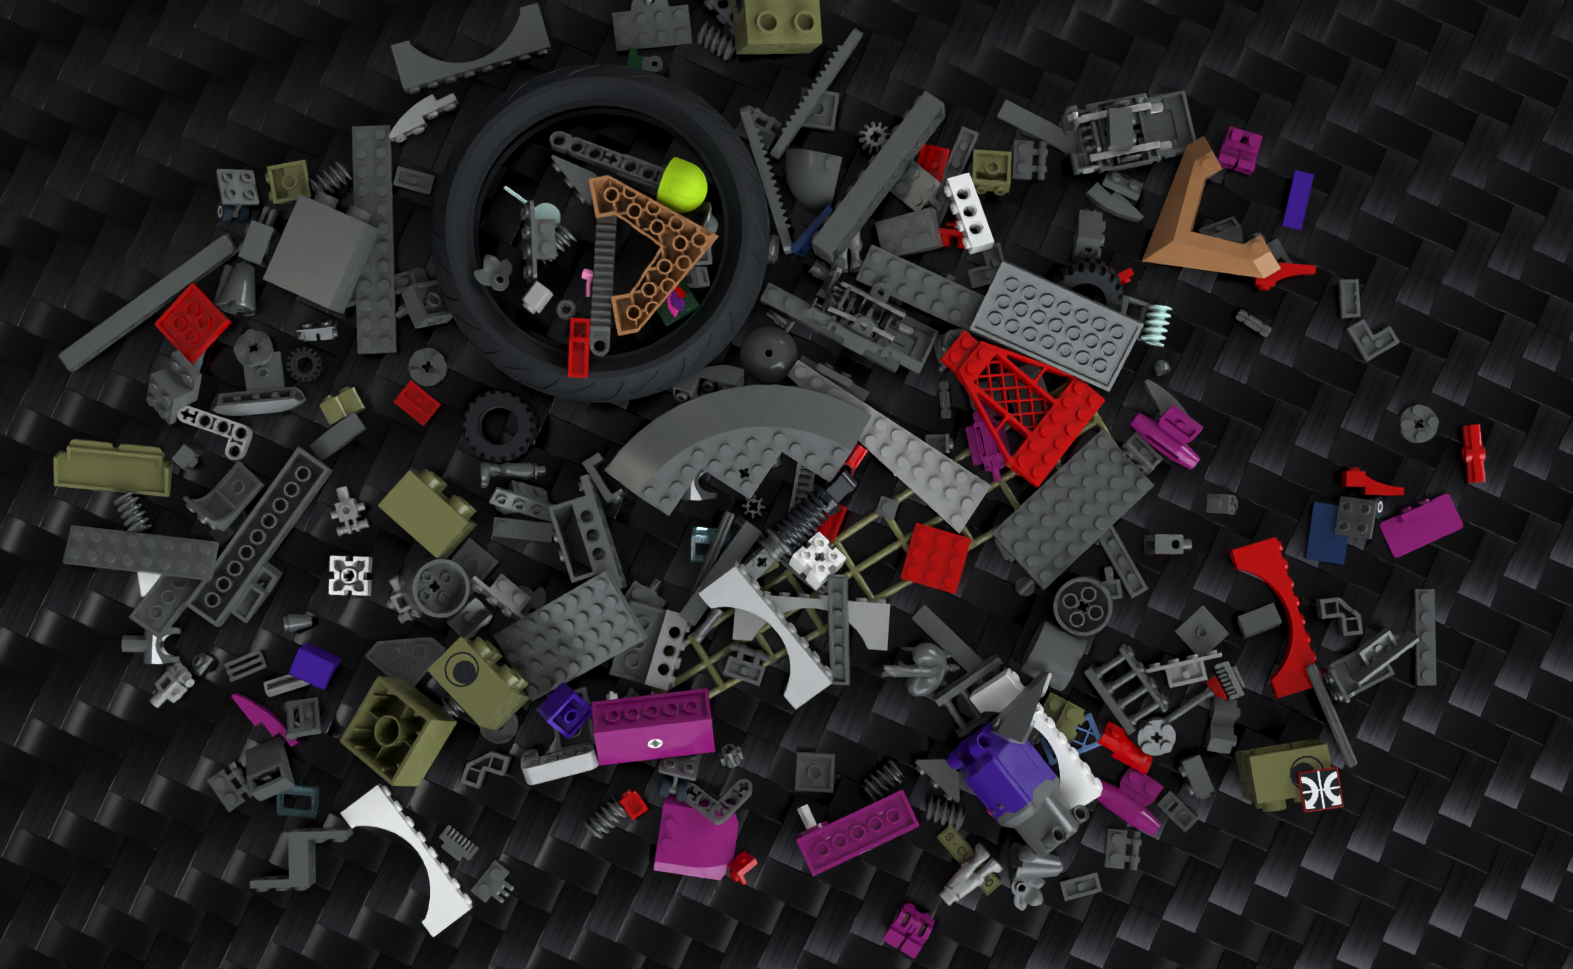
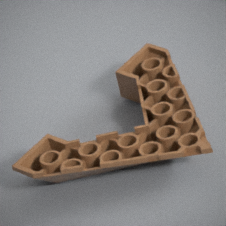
M1204 136L1187 145L1142 261L1266 278L1280 270L1281 267L1262 235L1255 237L1245 244H1239L1192 232L1206 179L1223 170Z
M609 175L590 178L589 184L596 218L616 215L660 246L656 256L648 265L632 291L628 294L611 297L618 336L636 333L644 326L719 236Z

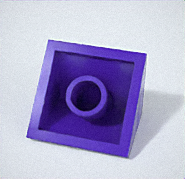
M305 643L299 648L289 675L324 690L338 667L341 658L309 643Z

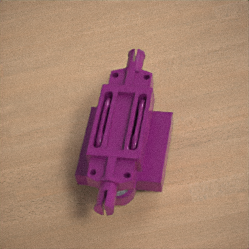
M980 400L994 428H996L1001 420L996 421L992 410L985 409L984 403ZM977 411L973 414V426L965 428L973 466L984 464L985 471L992 472L994 483L997 482V479L1000 482L1002 480L999 470L1004 467V458ZM1003 424L997 433L1011 456Z

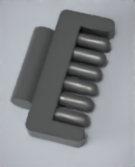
M1228 661L1213 667L1216 674H1220L1218 678H1223L1220 682L1223 683V687H1226L1224 690L1229 691L1226 693L1229 696L1228 701L1241 698L1244 695L1242 689L1246 688V685L1237 667H1231Z
M448 825L439 836L444 841L441 848L458 861L462 857L470 860L479 847H474V843H471L470 840L465 843L467 838L464 837L462 839L463 835H459V831H456L455 828L451 830L452 826Z

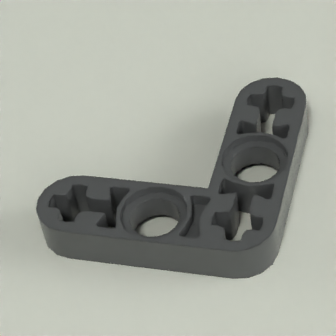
M747 779L737 781L718 802L695 784L689 783L687 791L690 792L692 790L693 795L690 793L686 795L685 802L713 824L721 825L752 795V783ZM740 787H742V788L747 787V791H746V790H742L741 793H740ZM733 798L737 802L730 806L726 804V800ZM701 800H706L709 802V805L707 807H700L698 803ZM722 811V817H715V813L719 814Z

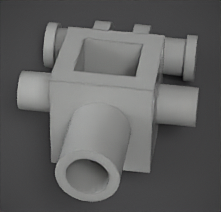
M347 486L337 488L336 493L339 503L335 504L336 511H332L330 514L332 519L339 518L340 523H345L346 525L337 527L338 535L342 536V534L346 533L350 535L353 534L354 530L359 532L362 528L370 527L367 518L358 521V518H361L360 511L366 509L364 502L357 504L356 499H350Z
M396 575L389 579L394 589V593L390 597L389 606L390 608L396 607L398 610L400 623H405L407 620L412 621L415 619V616L417 618L421 617L422 613L413 610L402 597L400 576Z
M176 662L173 665L174 673L167 671L155 683L159 691L150 699V702L156 708L167 699L175 703L188 690L186 687L194 685V680L191 678L192 675L181 662Z

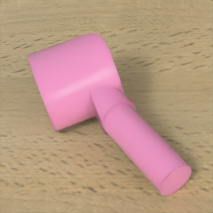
M584 269L581 278L587 280L586 297H591L593 271Z

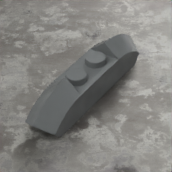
M295 386L220 393L214 398L209 409L227 416L269 414L294 409L303 404L307 399L303 392Z

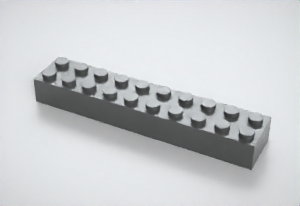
M927 91L915 99L913 108L905 112L902 118L903 121L900 125H896L893 128L892 136L889 140H885L882 143L877 156H872L868 163V168L860 172L857 177L858 181L854 186L851 185L848 188L846 197L843 201L840 200L836 204L834 213L826 217L820 231L817 230L812 236L814 254L830 265H833L834 261L843 254L945 118V108L942 101Z
M298 447L215 562L212 581L202 580L185 605L214 626L222 627L248 584L253 581L261 566L270 560L334 470L305 449Z

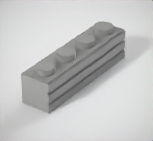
M289 674L263 682L265 692L269 697L309 685V683Z

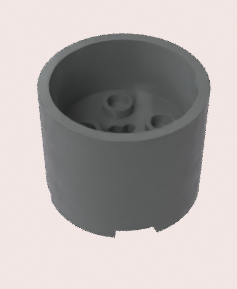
M424 556L415 560L404 570L401 577L400 590L402 597L413 610L432 617L443 618L457 613L464 606L469 596L470 585L466 572L457 563L434 556ZM435 584V588H429V585Z
M1074 577L1064 583L1058 590L1053 605L1054 614L1060 626L1066 631L1078 636L1093 635L1102 630L1110 620L1113 611L1112 595L1106 585L1094 577ZM1080 601H1083L1084 604L1088 603L1087 611L1078 608Z
M1044 619L1024 654L1019 671L1034 679L1041 672H1050L1052 677L1048 686L1063 691L1072 678L1079 659H1081L1087 640Z

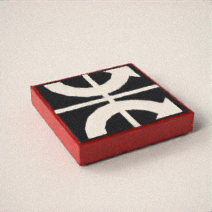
M1338 767L1297 773L1304 813L1344 807Z

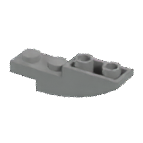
M454 93L439 100H436L432 94L415 104L393 127L389 134L392 142L400 143L406 140L408 135L422 133L424 128L428 127L425 119L431 120L444 110L448 112L455 109V105L459 104Z

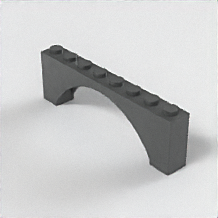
M538 3L519 8L520 16L508 38L495 51L475 61L451 63L436 60L415 49L409 40L391 45L404 91L415 94L425 87L432 89L438 87L439 83L442 82L453 83L457 81V78L463 76L464 78H470L480 71L486 73L493 71L494 67L497 66L507 67L512 65L514 61L524 62L530 60L531 56L538 55V57L549 54L548 51H552Z

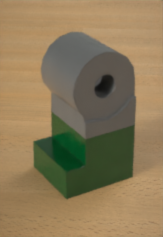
M630 49L627 67L660 74L663 70V61L658 56H639L638 50Z

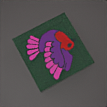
M682 279L656 311L667 327L700 306L684 279Z

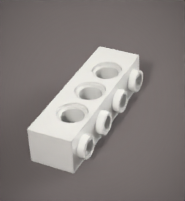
M970 173L948 178L944 186V192L946 197H949L951 200L950 208L952 214H956L958 220L956 221L959 232L962 231L964 236L963 244L965 249L969 250L970 255L991 249L994 239ZM962 194L966 199H960L957 195ZM968 211L972 216L968 217L963 212ZM970 229H976L979 233L973 234L970 232Z

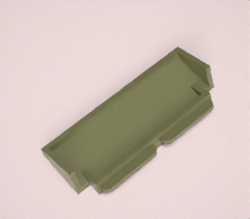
M72 439L67 446V451H59L53 457L54 486L121 493L136 491L134 494L169 497L173 461H164L165 452H162L159 447L120 444L118 448H115L110 442Z

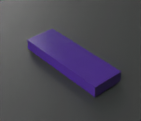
M1294 171L1281 227L1298 231L1302 229L1314 174Z

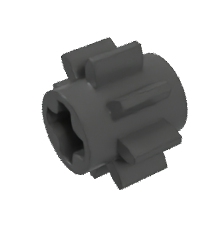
M753 495L751 500L746 497L747 504L742 505V507L747 508L744 514L751 513L752 519H754V514L756 513L762 516L760 509L766 508L760 505L763 499L756 500L755 495ZM750 502L758 503V510L756 512L755 510H749Z
M733 744L725 745L721 752L718 753L722 766L727 764L729 768L737 767L740 764V759H743L740 747H735Z

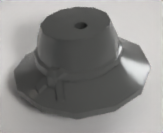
M702 202L699 207L688 212L686 216L687 219L713 233L718 228V221L711 213L712 207L710 202Z

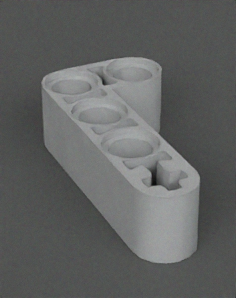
M184 406L178 409L177 417L180 421L229 438L225 448V454L228 458L239 461L245 457L253 435L250 427L191 406ZM185 412L196 415V418L193 419L185 416ZM205 416L210 418V423L207 426L202 424V419ZM223 422L228 424V429L225 432L220 430ZM244 428L246 430V436L244 438H239L238 432L240 429ZM237 446L240 450V453L238 456L234 457L232 455V449Z
M584 745L541 757L536 749L524 752L521 756V768L528 785L589 771L599 765L593 745Z

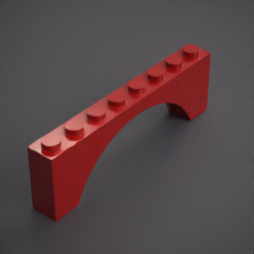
M1276 537L1229 550L1234 569L1251 573L1268 584L1280 599L1286 612L1289 627L1288 646L1280 666L1268 679L1273 697L1280 698L1313 688L1305 666L1311 663L1315 664L1317 658L1314 650L1311 651L1309 645L1311 638L1309 633L1305 632L1303 626L1306 624L1305 618L1302 613H1299L1298 606H1300L1297 595L1293 593L1294 583L1292 578L1288 577L1286 571L1288 563L1285 558H1282L1281 551H1283L1280 540H1277Z

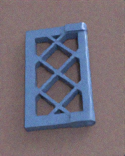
M1091 713L1086 714L1084 720L1089 722L1090 727L1088 731L1076 727L1087 732L1083 743L1076 740L1073 741L1082 745L1081 748L1077 749L1078 754L1101 746L1098 744L1100 733ZM1088 735H1094L1096 742L1085 745ZM1043 737L1040 741L1049 765L1053 766L1058 763V760L1053 758V748L1049 749V746H1052L1047 744L1045 737Z

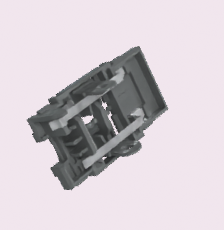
M1184 90L1165 94H1153L1150 97L1143 93L1087 104L1084 110L1078 109L1077 105L1065 107L1061 116L1064 135L1074 134L1079 154L1073 153L1070 156L1074 175L1088 174L1094 171L1102 174L1104 171L1113 172L1152 164L1153 161L1158 163L1163 157L1169 158L1184 154L1187 145L1196 141ZM1109 108H1132V114H1135L1136 117L1134 126L1139 125L1140 127L1139 130H1133V133H1141L1142 136L1137 138L1139 145L1133 144L1131 150H1107V136H1105L1104 132L1107 131L1105 123L1106 112Z
M842 257L836 259L826 280L817 293V296L825 299L823 305L817 304L818 298H815L805 316L824 324L829 331L832 326L835 327L834 333L844 338L841 343L843 346L863 355L865 349L875 354L879 349L882 351L881 357H889L899 362L900 365L919 374L939 332L907 316L905 310L887 302L892 289L886 282H876L869 293L853 284L849 285L838 281L845 267V259ZM879 288H883L885 290V293L883 295H880L878 293ZM863 300V302H862V304H861V306H860V308H859L857 314H854V315L849 314V312L854 313V312L856 311V309H857V307H858L860 301ZM884 312H887L886 315H885V317H884V319H883V321H882V323H881V325H880V327L883 328L884 330H881V329L879 328L878 324H879V322H880V320H881V318H882ZM850 320H851L852 323H851V325H850V327H849V329H848L847 326H848V324H849V322H850ZM872 331L876 332V335H875L873 341H871V338H872V336H873V332H872Z

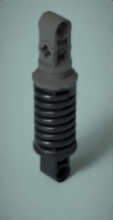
M845 468L837 472L833 480L824 487L816 483L813 491L806 494L807 498L802 497L801 503L797 502L795 507L790 508V513L786 512L784 514L785 518L781 517L779 522H775L766 530L769 535L765 541L762 540L760 542L761 546L745 561L740 563L745 566L751 579L757 580L775 561L779 562L780 557L784 554L792 556L796 548L802 546L800 539L806 542L807 536L811 537L813 535L810 529L817 532V525L819 527L824 525L821 519L825 522L829 520L826 513L832 517L841 511L838 502L858 484ZM759 557L762 558L763 561L761 564L757 560Z

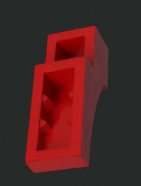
M1278 263L1281 269L1266 278L1254 277V286H1258L1259 290H1270V287H1274L1277 281L1298 275H1314L1316 273V266Z
M571 318L568 377L588 378L591 319Z
M1351 467L1348 468V471L1342 472V487H1361L1362 495H1404V487H1394L1379 483L1366 476V471H1360V468Z
M1108 721L1101 732L1098 744L1113 751L1111 757L1146 775L1153 757L1138 748L1126 736L1123 728Z

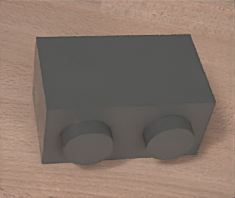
M1109 108L1107 110V150H1131L1133 144H1136V133H1133L1136 117L1135 114H1132V108Z

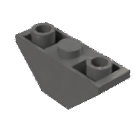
M944 758L916 759L914 761L917 764L915 769L922 775L926 773L931 778L929 782L936 789L940 786L945 791L943 795L950 802L954 800L958 803L960 801L959 772L951 768Z

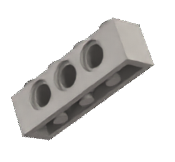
M666 610L646 678V685L666 691L674 687L676 677L673 675L675 669L680 667V651H684L687 640L684 639L685 634L690 632L692 624L679 616L680 613ZM674 627L680 629V635L676 638H672L670 635V631ZM667 646L674 647L675 652L672 656L665 655L664 651ZM663 664H667L669 667V672L666 675H661L659 672V668Z

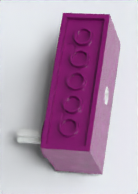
M708 688L618 699L617 693L610 692V694H606L607 700L591 702L599 766L715 752Z
M901 790L830 824L825 821L817 825L808 804L797 810L806 830L797 835L799 839L796 841L814 877L918 828L919 823L904 791Z

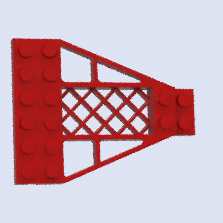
M965 330L962 331L940 359L943 364L955 373L958 381L965 387L1004 458L1005 465L1018 476H1023L1036 488L1039 487L1105 401L1102 396L1082 379L1053 366L989 343L978 342ZM1007 357L1035 366L1041 370L1034 379H1031ZM989 364H998L999 374H990ZM1003 367L1010 373L1003 374ZM985 368L986 375H980ZM1045 371L1069 379V382L1055 399L1037 383ZM1012 376L1013 387H1005L1004 377ZM987 378L988 388H979L978 379ZM991 378H1000L999 388H992ZM1017 379L1025 386H1018ZM1018 389H1027L1028 399H1020ZM1006 390H1014L1015 400L1006 399ZM993 391H1001L1002 401H994ZM1032 392L1036 394L1039 398L1033 399ZM979 399L1002 418L996 428H994ZM1041 401V412H1034L1033 402ZM1028 402L1030 412L1021 413L1020 403ZM1016 403L1017 413H1008L1007 404ZM1035 415H1042L1037 423H1035ZM1022 416H1030L1031 426L1023 425ZM1005 422L1024 437L1011 456L997 433Z

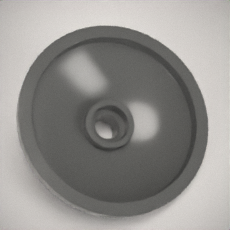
M764 326L752 331L745 338L740 352L741 363L746 373L754 380L768 384L780 382L788 377L787 375L795 365L798 356L793 338L786 331L774 326ZM767 350L772 351L773 354L771 357H767L765 355V352Z

